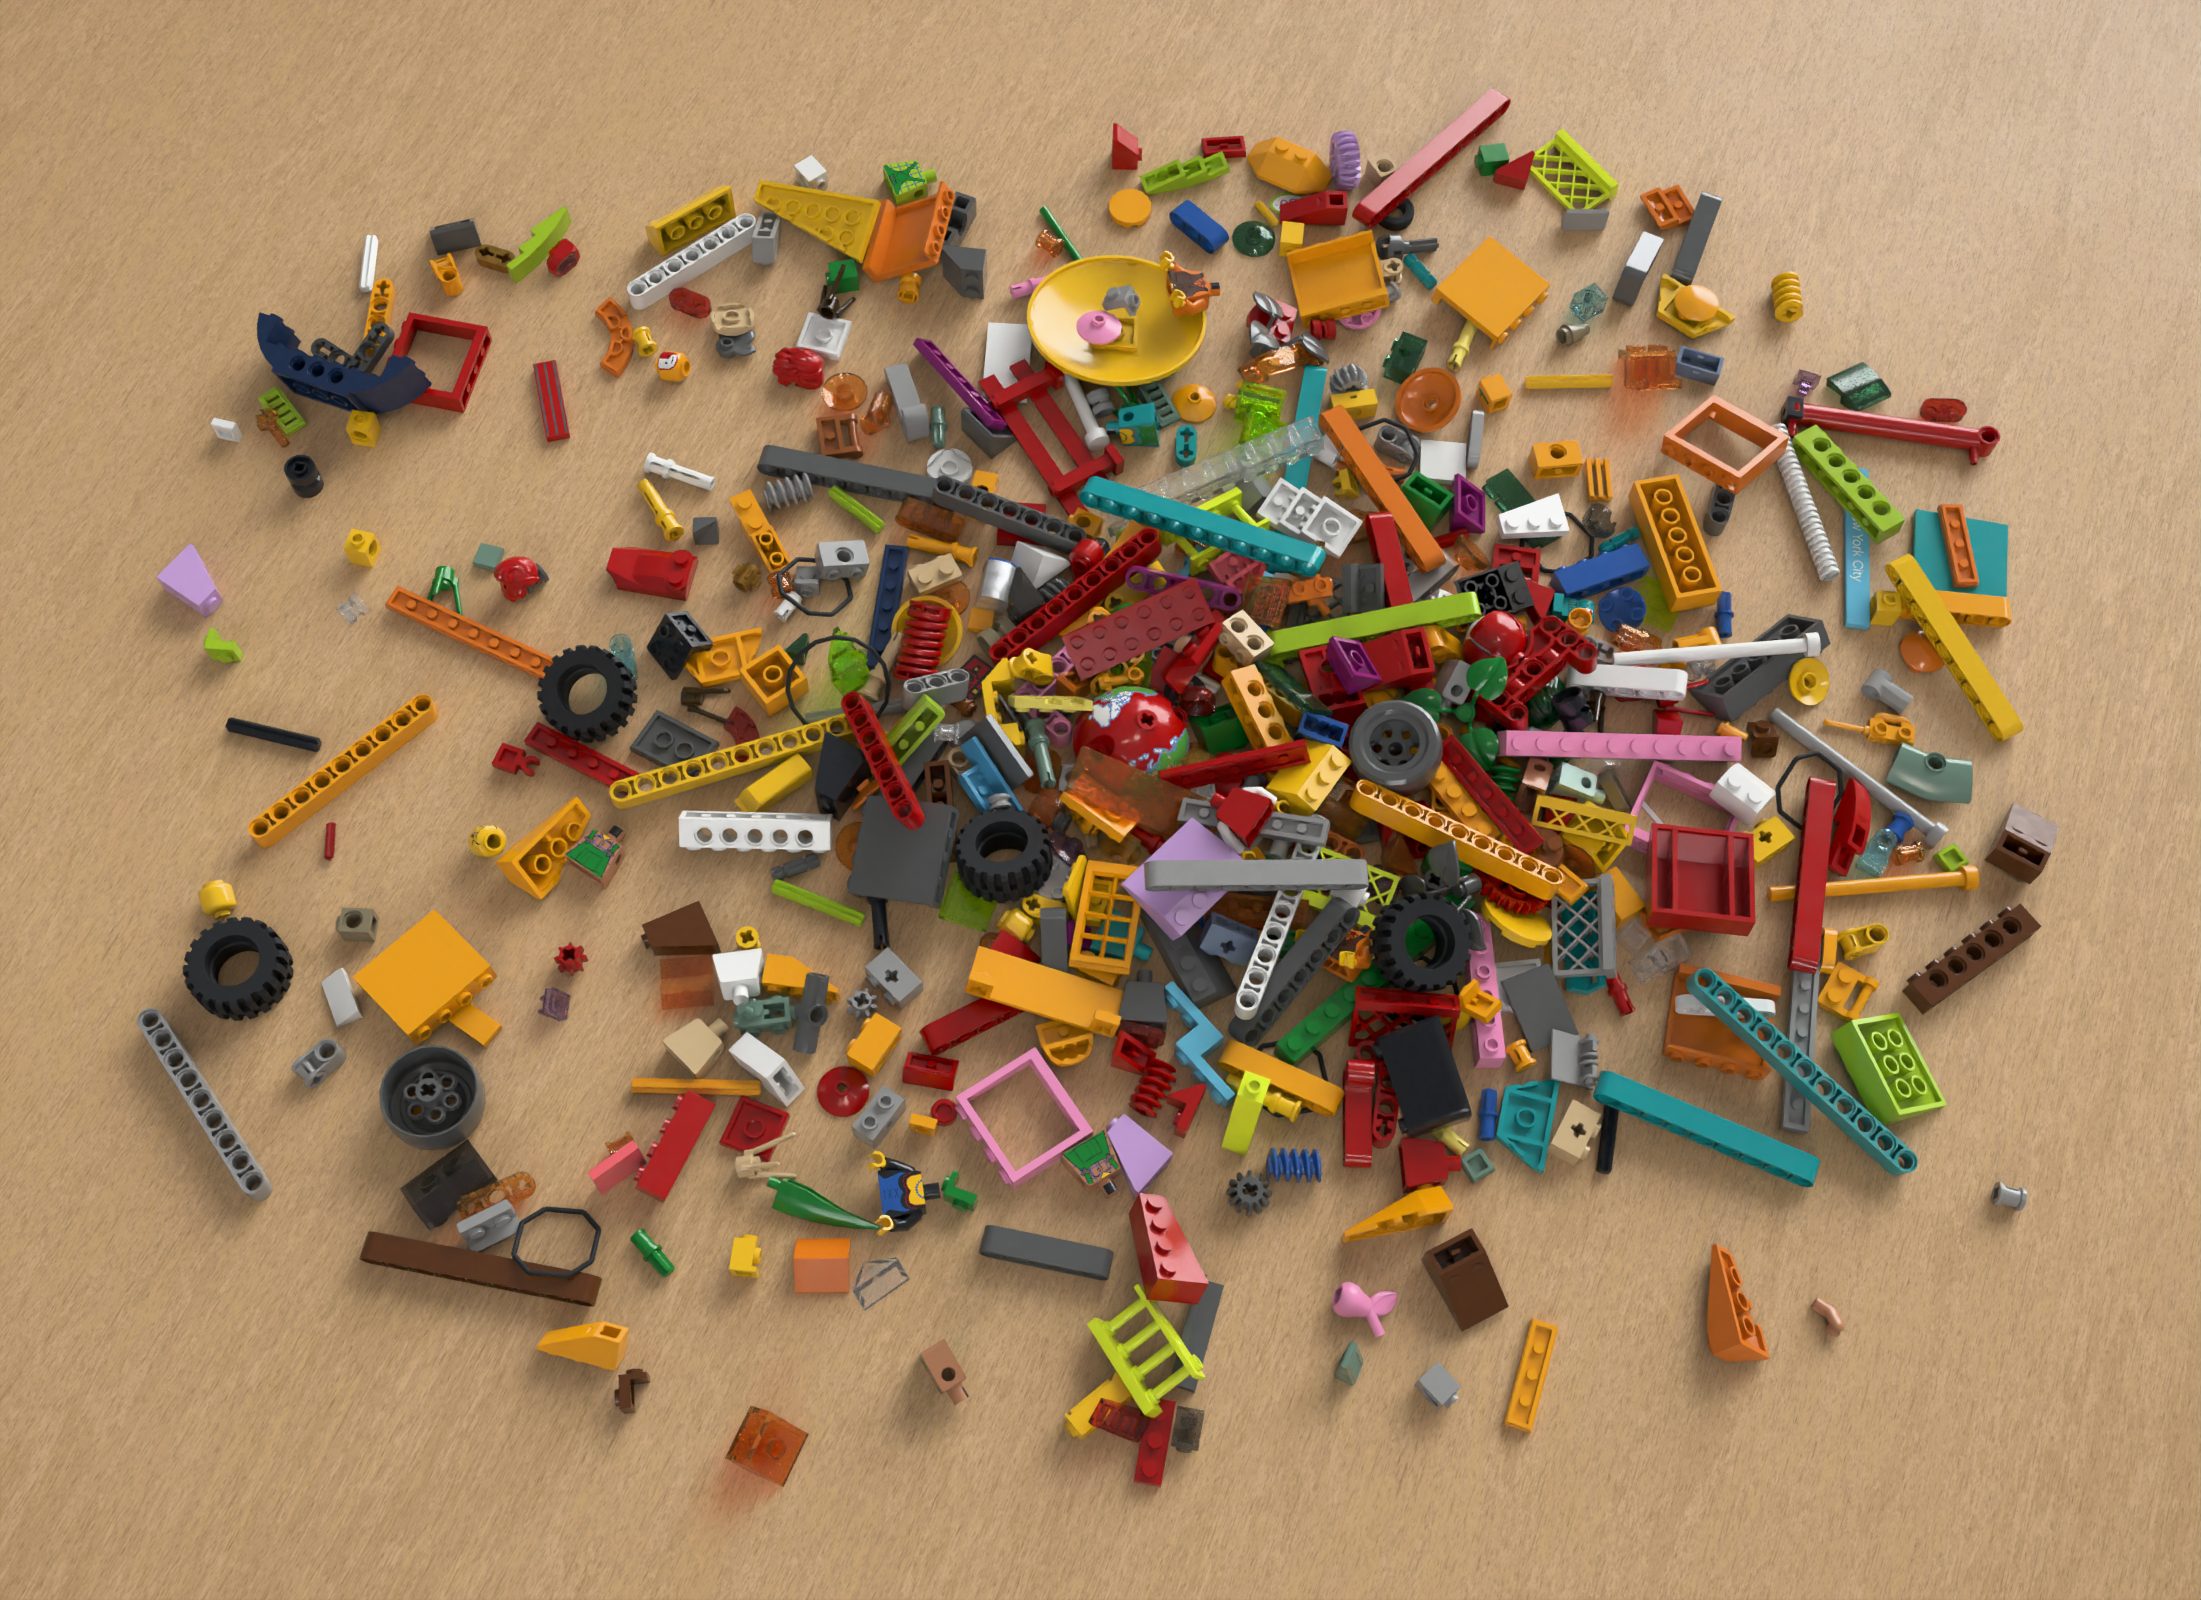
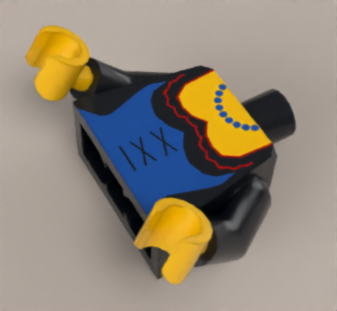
M875 1151L869 1154L868 1157L874 1158L876 1163H870L867 1167L869 1170H875L879 1167L881 1169L878 1171L883 1215L874 1224L880 1223L884 1228L878 1230L877 1233L882 1236L888 1231H908L922 1219L923 1215L927 1214L925 1200L941 1198L939 1182L923 1184L921 1171H917L914 1167L901 1161L884 1157L881 1152Z

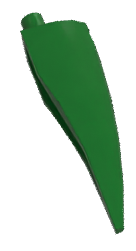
M771 1176L768 1180L767 1187L777 1190L772 1206L774 1210L830 1226L879 1230L880 1228L879 1225L837 1206L811 1187L789 1178L781 1181Z

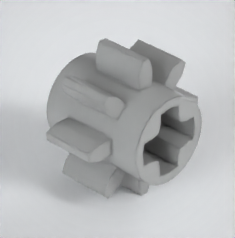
M868 988L864 991L854 989L855 994L853 997H847V1003L852 1005L847 1008L848 1014L855 1013L857 1021L860 1018H870L872 1011L878 1012V1006L873 1004L877 1001V996H870Z

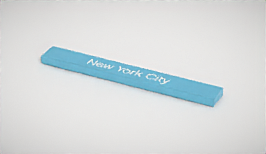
M1858 468L1869 479L1868 469ZM1843 508L1844 627L1868 630L1870 627L1869 535L1860 527L1848 511Z

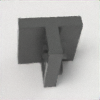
M1342 564V601L1344 613H1365L1385 609L1384 564Z

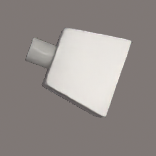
M761 948L713 955L715 971L724 1000H733L736 1005L741 1003L746 1005L749 1002V997H756L761 994V981L765 967Z

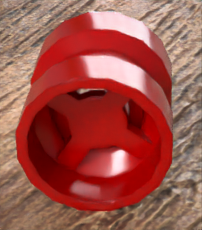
M1326 318L1324 321L1311 319L1310 334L1319 341L1323 338L1335 340V319Z

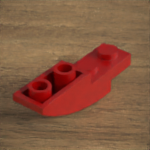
M1853 778L1848 780L1833 819L1838 828L1830 846L1828 868L1836 875L1847 877L1854 856L1863 855L1871 823L1869 792Z

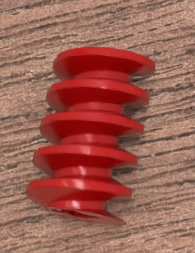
M1152 1058L1149 1061L1150 1067L1145 1068V1076L1140 1078V1085L1135 1087V1093L1130 1096L1128 1104L1133 1110L1143 1116L1157 1118V1114L1152 1109H1162V1105L1157 1100L1166 1101L1167 1096L1162 1091L1171 1092L1172 1088L1167 1082L1176 1083L1177 1079L1172 1075V1073H1176V1069L1160 1059Z

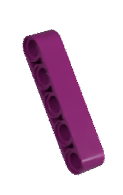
M1132 566L1126 572L1125 581L1129 588L1133 590L1157 594L1193 577L1143 566ZM1139 572L1143 575V580L1140 583H1133L1129 578L1130 574ZM1162 577L1166 580L1167 584L1164 588L1158 589L1153 585L1154 579ZM1197 579L1201 590L1205 587L1213 590V596L1205 599L1208 606L1228 611L1235 610L1240 606L1241 596L1235 587ZM1234 593L1237 599L1234 603L1227 604L1223 600L1224 595Z

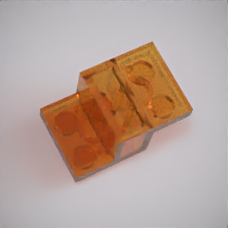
M1648 344V348L1639 345H1626V349H1618V358L1625 360L1624 387L1633 390L1682 389V379L1675 378L1676 350L1668 349V345Z

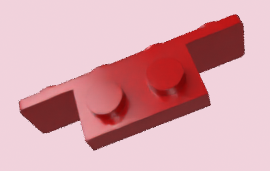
M1218 609L1211 610L1215 621L1195 631L1193 637L1184 646L1180 655L1163 677V680L1176 694H1181L1219 642L1217 637L1223 630L1221 624L1227 619Z

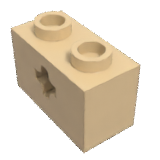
M1572 1100L1549 1143L1547 1152L1573 1166L1579 1159L1584 1161L1591 1148L1587 1145L1590 1137L1595 1139L1601 1128V1124L1597 1123L1601 1114ZM1574 1130L1579 1132L1577 1137L1573 1136Z

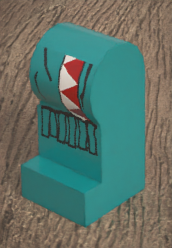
M1554 593L1549 607V616H1555L1566 623L1569 613L1573 609L1583 608L1592 615V625L1594 623L1595 604L1590 600L1564 598V594Z

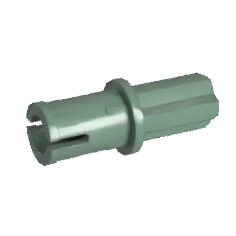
M936 405L931 408L932 422L929 425V429L932 432L933 446L938 449L945 446L947 424L945 423V408Z

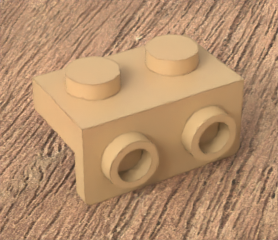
M951 553L937 556L930 562L923 565L918 564L908 570L909 583L915 587L919 596L928 595L963 580V575Z

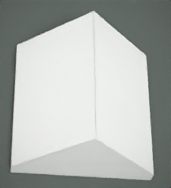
M1017 541L1010 561L1017 566L1014 579L1034 591L1070 566L1068 560L1045 547Z

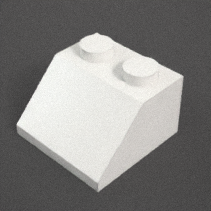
M1739 763L1733 765L1720 778L1709 794L1710 798L1747 826L1756 819L1776 796V792Z

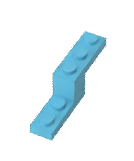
M1171 981L1164 988L1165 1003L1170 1009H1176L1179 1012L1182 1022L1188 1028H1193L1175 1043L1174 1056L1182 1066L1187 1065L1192 1071V1077L1198 1084L1203 1083L1207 1085L1206 1088L1210 1091L1209 1095L1216 1104L1221 1103L1226 1109L1233 1103L1235 1093L1204 1060L1222 1045L1224 1036L1181 989Z

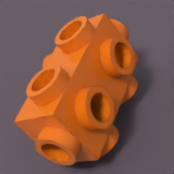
M1317 574L1315 577H1306L1307 580L1299 581V578L1284 580L1285 584L1281 586H1287V589L1286 587L1284 588L1282 597L1277 596V598H1282L1284 601L1282 605L1280 602V606L1307 602L1309 607L1316 605L1323 617L1331 612L1324 599L1333 596L1334 585L1330 577L1322 578L1320 574Z

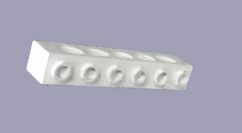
M682 811L679 817V847H687L688 850L712 848L714 851H723L727 848H737L738 851L742 852L752 849L774 852L777 849H787L791 853H797L802 850L824 853L827 850H831L833 843V814ZM708 828L712 835L706 836L700 829ZM725 829H734L737 835L730 836L726 833ZM758 829L761 831L762 836L756 837L752 835L750 830ZM779 829L784 830L788 836L779 837L775 831ZM802 830H808L812 833L813 836L810 838H805L801 835L800 832Z

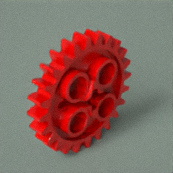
M1473 867L1471 873L1478 875L1481 880L1482 890L1480 895H1487V901L1496 902L1497 908L1501 905L1504 906L1506 912L1509 909H1513L1516 915H1518L1519 911L1525 916L1529 912L1535 915L1537 911L1541 912L1549 901L1529 894Z

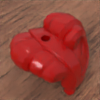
M524 556L507 558L494 569V577L496 581L500 582L504 597L511 602H516L526 597V588L540 582V578L537 576L538 568L536 564Z

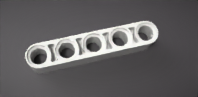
M1597 664L1595 671L1590 674H1582L1569 665L1565 688L1577 686L1586 695L1590 690L1596 689L1603 691L1606 696L1678 701L1683 700L1686 696L1688 674L1679 669Z

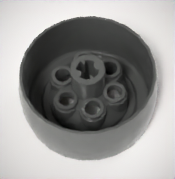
M1390 700L1373 705L1357 718L1351 729L1348 752L1349 759L1352 761V769L1359 780L1372 781L1403 797H1408L1426 788L1435 778L1442 761L1443 744L1438 726L1428 712L1411 702ZM1385 731H1390L1392 733V736L1390 738H1384L1383 733ZM1404 732H1409L1411 737L1403 739L1401 735ZM1378 745L1382 750L1379 753H1375L1372 748ZM1411 748H1418L1414 755L1410 754ZM1395 751H1399V752H1400V755H1398V756H1393V754L1395 753Z
M422 1046L410 1050L397 1058L386 1071L379 1091L380 1109L388 1127L406 1144L420 1150H442L462 1142L477 1128L486 1104L485 1088L477 1069L469 1059L456 1050L445 1046ZM450 1081L452 1082V1085L450 1087H444L443 1082ZM430 1091H434L435 1094L433 1096H430L427 1093ZM455 1097L457 1101L454 1105L449 1106L446 1104L449 1098ZM421 1107L422 1111L418 1115H413V1109ZM435 1111L441 1112V1116L437 1120L431 1118L432 1113Z

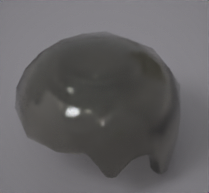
M1592 503L1582 518L1585 530L1591 536L1599 539L1612 536L1617 524L1610 521L1612 511L1603 504Z

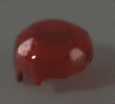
M1195 685L1186 688L1180 694L1179 706H1181V709L1186 714L1209 716L1215 713L1216 697L1208 688Z

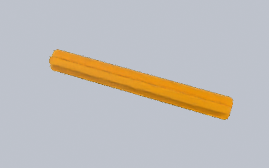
M633 1078L631 1091L632 1093L686 1094L687 1090L697 1095L758 1096L761 1093V1081Z

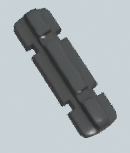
M812 853L806 855L805 859L802 857L783 864V867H780V865L774 867L770 871L774 881L776 879L784 880L786 876L790 878L806 872L807 868H810V870L820 866L817 855Z

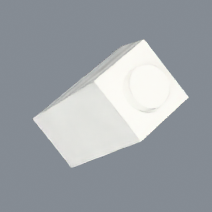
M748 1032L728 1050L738 1065L755 1080H760L761 1085L784 1106L788 1107L805 1089L787 1061Z

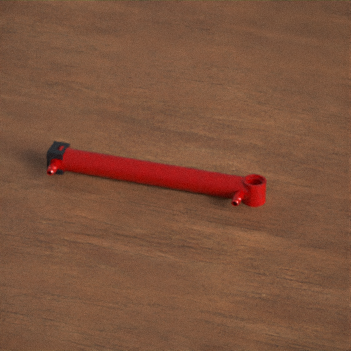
M1792 396L1787 397L1781 409V424L1786 425L1791 439L1796 435L1798 425L1807 427L1817 425L1820 429L1968 450L1972 466L1977 465L1979 457L1989 456L2001 437L1999 431L1991 426L1975 429L1804 403V398Z

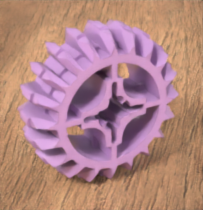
M1347 130L1333 133L1329 145V161L1334 185L1337 190L1343 191L1357 188L1361 176V160L1356 135L1352 131Z

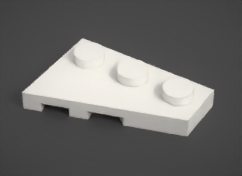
M1559 493L1499 514L1496 519L1501 539L1567 536L1570 531Z

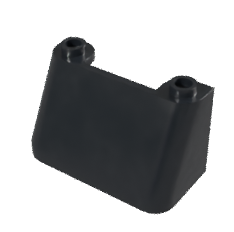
M1438 1015L1376 1037V1043L1372 1044L1377 1059L1382 1058V1061L1385 1062L1401 1110V1118L1397 1119L1402 1134H1407L1408 1138H1415L1470 1120L1472 1112Z

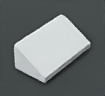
M343 968L336 970L321 982L337 1027L363 1018L348 974Z

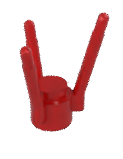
M1709 680L1689 683L1686 690L1709 683ZM1656 699L1658 708L1664 707L1665 711L1709 717L1714 716L1713 712L1675 707L1674 704L1678 703L1679 700Z

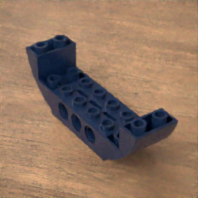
M259 313L257 339L260 350L273 367L272 372L294 394L349 412L359 410L381 414L399 409L411 403L432 385L425 377L426 373L418 369L415 365L416 362L407 356H402L401 358L392 355L381 376L373 373L367 375L355 367L349 369L336 361L330 363L318 355L309 356L302 350L297 349L301 341L294 335L295 331L283 323L284 320L273 313L270 315Z

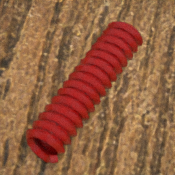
M334 822L326 824L324 858L329 861L334 857L336 823Z

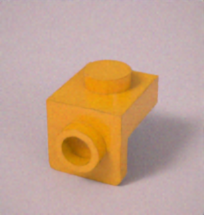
M1475 979L1460 991L1459 1001L1462 1012L1485 1024H1488L1503 1008L1501 1000L1480 990L1479 981Z

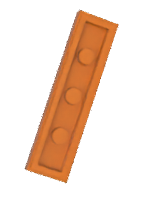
M1940 504L1937 512L1953 587L1977 588L1980 583L1963 505Z

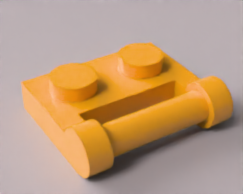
M1838 961L1818 995L1817 1006L1846 1023L1851 1020L1861 1019L1860 1014L1872 992L1877 990L1879 982ZM1857 984L1862 987V990L1851 1010H1846L1843 1007Z

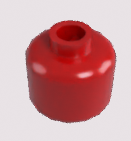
M1082 539L1073 548L1069 557L1073 569L1078 573L1085 574L1102 561L1105 555L1098 541Z

